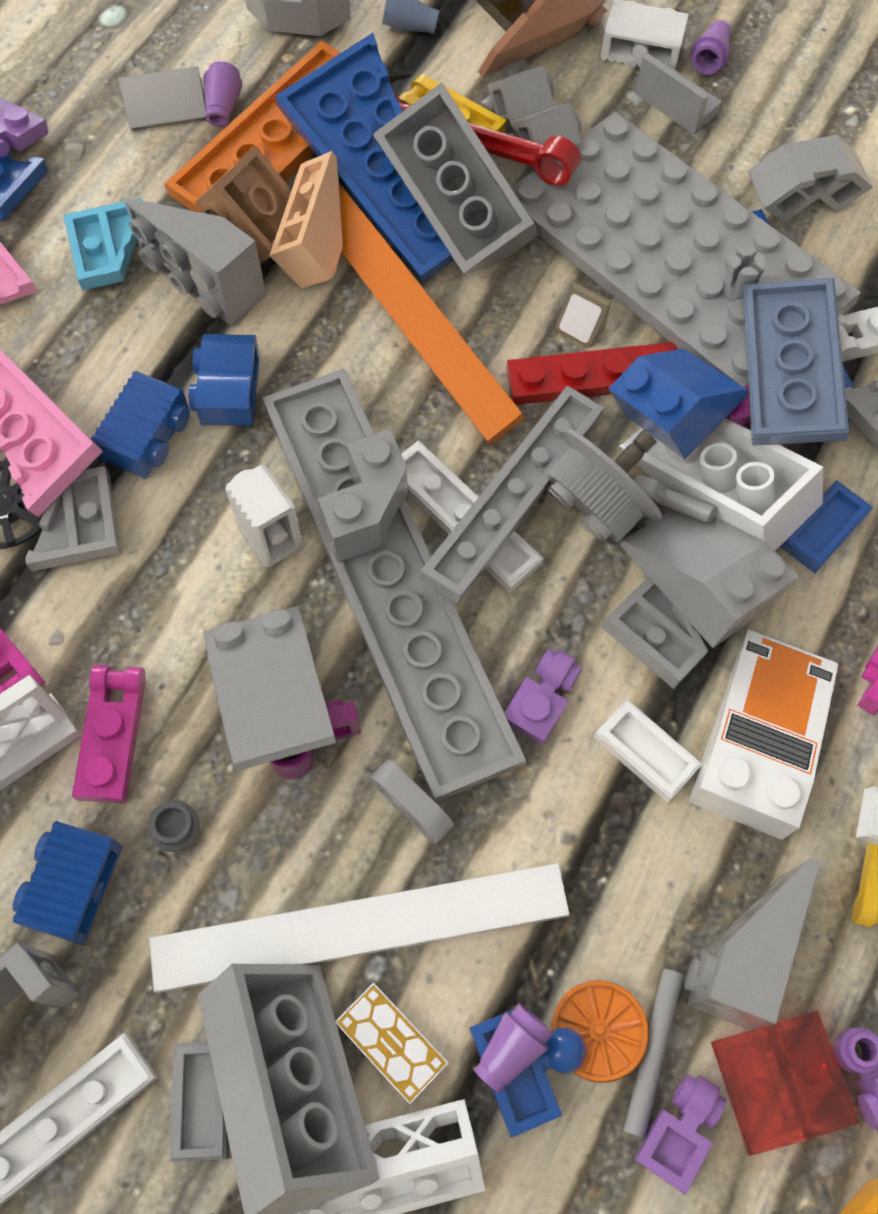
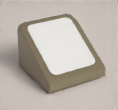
M574 282L556 323L557 332L590 348L606 327L611 301Z

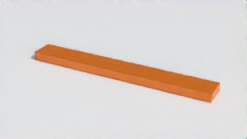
M339 183L343 242L341 253L492 446L525 419L524 415Z

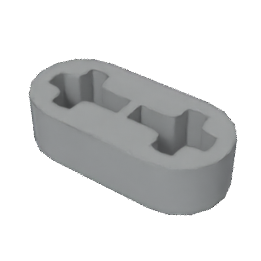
M387 759L369 777L375 788L433 844L436 845L454 827L452 820L439 805L392 761Z

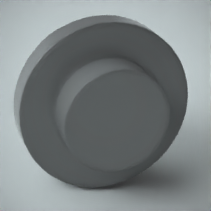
M177 800L159 805L152 812L148 821V834L151 841L158 848L167 852H178L189 847L195 841L200 828L199 818L195 810L189 804Z

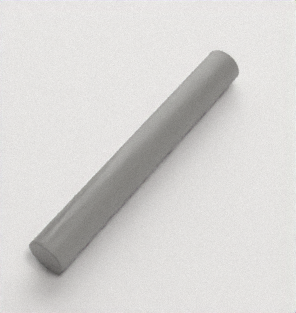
M663 969L648 1028L647 1048L639 1065L623 1130L625 1133L643 1139L646 1136L684 976L679 972L669 969Z

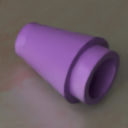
M723 20L713 22L693 44L690 53L694 68L699 73L711 75L720 71L726 65L731 27L727 22Z
M214 62L204 73L206 120L211 125L217 127H225L229 124L243 86L239 70L230 63Z
M519 1003L512 1013L505 1011L480 1059L481 1062L474 1071L487 1085L496 1092L501 1093L506 1085H509L549 1049L546 1042L553 1035V1032L531 1011Z

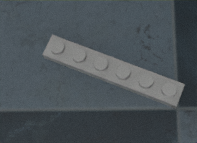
M566 386L421 569L419 580L459 605L551 484L546 473L570 448L564 437V431L572 429L586 438L601 418L604 407L571 387Z

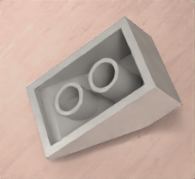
M670 510L662 515L663 518L659 522L652 521L624 538L619 544L712 648L774 606L799 577L766 541L715 516L711 523L708 524L678 511Z
M298 606L284 610H273L259 617L236 623H225L217 628L203 631L208 662L235 772L336 743Z
M808 859L780 876L702 954L700 960L696 958L692 960L684 983V989L691 991L687 1003L688 1006L747 1030L776 1025L819 869V862Z

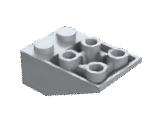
M131 198L125 201L131 219L129 227L140 245L139 256L152 271L156 272L159 270L165 274L171 284L181 294L186 295L189 293L197 299L202 309L213 318L218 316L228 325L232 326L266 296L255 240L226 218Z

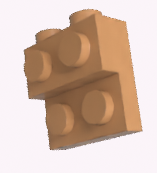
M253 146L195 203L201 208V213L224 217L254 239L261 264L270 257L269 255L292 189L258 148Z

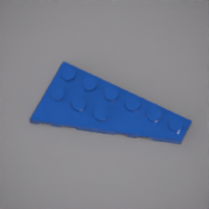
M373 32L275 96L277 107L318 157L331 151L336 155L339 183L379 233L392 246V249L420 283H423L454 261L447 247L373 135L402 112L399 101L395 98L385 63L382 62Z

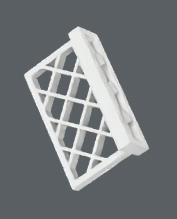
M30 675L0 694V791L81 736L58 700L51 693L48 694Z

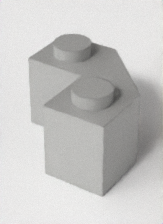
M245 0L248 11L268 31L322 36L351 20L350 0Z
M539 65L487 84L495 114L507 120L505 134L513 132L516 137L539 144H544L552 136L567 138L575 145L582 143L579 135L581 131L579 116L572 109L571 102L554 105L552 98L554 86L550 75L545 72L544 65Z
M838 134L784 144L777 150L767 154L761 162L748 171L764 209L783 223L818 198L838 212L873 188L856 151Z
M391 429L346 443L349 471L355 485L317 498L321 522L337 563L382 547L388 535L389 526L408 494L407 466Z

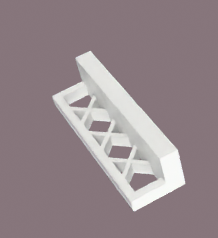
M465 1100L366 1124L365 1129L380 1179L369 1186L295 1214H402L484 1192L485 1187L479 1156ZM455 1122L459 1123L462 1138L441 1144L428 1139L436 1127ZM396 1138L406 1143L400 1153L392 1157L382 1158L374 1153L383 1141Z

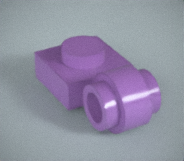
M551 649L546 651L535 671V674L542 677L541 685L526 677L504 712L511 728L540 745H544L568 703V700L557 695L555 692L558 693L560 688L569 692L583 668L575 663V657L560 649L557 653Z
M867 1028L845 1029L837 1035L834 1041V1055L844 1070L853 1074H860L861 1079L856 1080L861 1095H858L859 1108L866 1123L870 1128L876 1129L878 1134V1036ZM856 1043L862 1049L861 1059L858 1058L855 1052Z
M687 1073L678 1085L671 1101L679 1107V1119L661 1109L634 1157L635 1161L685 1195L713 1144L697 1133L696 1130L703 1124L712 1129L719 1120L727 1103V1099L719 1094L720 1088L701 1075L694 1078Z

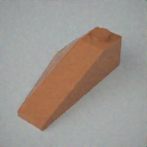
M536 0L527 14L524 12L493 46L479 68L478 73L485 77L503 69L504 66L514 61L526 59L576 37L586 25L593 29L608 11L603 6L607 0Z

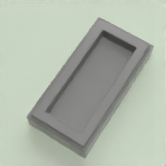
M208 1042L174 1043L169 1162L226 1160L229 1158V1140Z

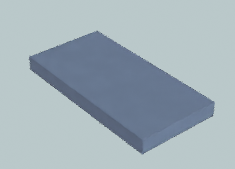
M821 278L744 284L742 295L752 446L847 441L849 425L835 279Z

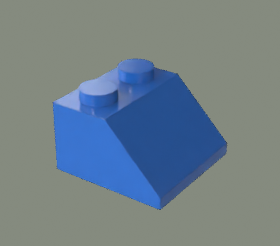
M686 349L639 356L608 388L626 417L684 460L748 395L744 387Z

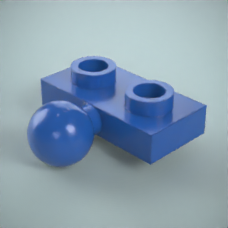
M504 1014L469 1028L480 1059ZM566 1027L553 1030V1035L546 1042L549 1049L509 1085H506L501 1093L492 1089L510 1138L562 1116L545 1071L552 1068L559 1073H571L581 1067L586 1058V1045L582 1036L575 1030Z

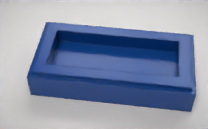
M836 480L823 494V504L780 547L816 574L873 507Z

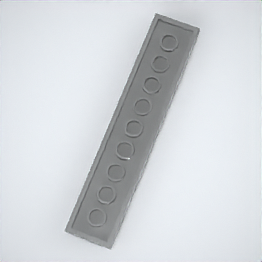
M345 369L262 397L264 408L433 801L436 803L524 766L526 759L453 602L419 580L421 569L432 556L406 500H404L401 508H398L382 547L337 563L321 522L317 498L355 485L349 471L346 443L374 434Z

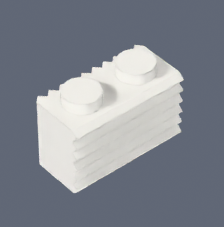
M613 0L604 32L600 58L603 61L608 59L610 62L616 61L618 64L623 62L625 65L630 63L633 67L636 65L641 67L642 57L649 53L659 61H663L675 69L689 14L677 12L671 8L662 9L641 5L635 1Z
M266 465L243 470L233 477L226 486V493L239 532H242L244 539H247L248 545L252 546L253 552L257 554L264 567H271L301 549L304 544L302 543L298 519L295 514V506Z

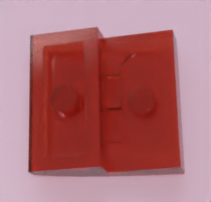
M818 1010L778 1021L776 1025L759 1027L711 1042L749 1156L809 1140L860 1123Z

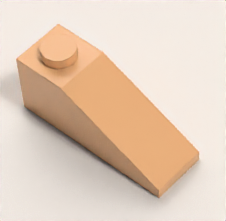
M332 151L300 165L269 255L301 289L317 283H325L332 279L336 273L343 248L337 157Z

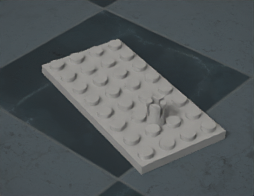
M613 112L580 137L582 143L576 146L581 154V163L568 184L564 186L550 185L544 182L534 170L511 187L534 222L540 238L669 342H673L678 349H686L742 387L748 384L742 295L744 284L834 278L838 317L854 306L861 294L859 290L617 112ZM552 158L555 162H557V163L563 165V164H562L560 161H558L557 159Z

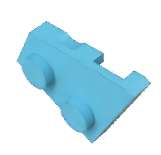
M125 201L64 214L77 279L82 291L124 281L137 243V238L129 227L131 219Z

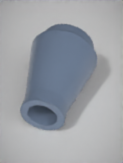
M386 0L382 24L391 26L390 31L434 34L440 10L433 9L418 0Z

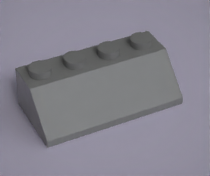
M442 82L373 134L464 275L505 260L539 236L534 222Z
M232 963L198 994L244 1214H295L375 1183L380 1178L320 965Z

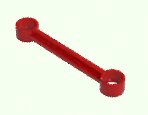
M394 92L395 98L398 99L400 107L403 112L410 105L401 103L400 99ZM469 123L489 154L534 167L537 175L550 185L564 186L568 184L581 163L579 149L567 138L552 136L544 144H539ZM552 158L557 159V160L560 161L563 165H561V164L555 162Z

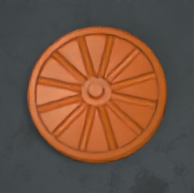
M587 981L570 989L555 1008L551 1031L561 1027L571 1028L582 1036L586 1045V1058L581 1067L573 1072L575 1075L591 1082H613L630 1074L641 1062L648 1043V1023L640 1003L625 988L608 981Z

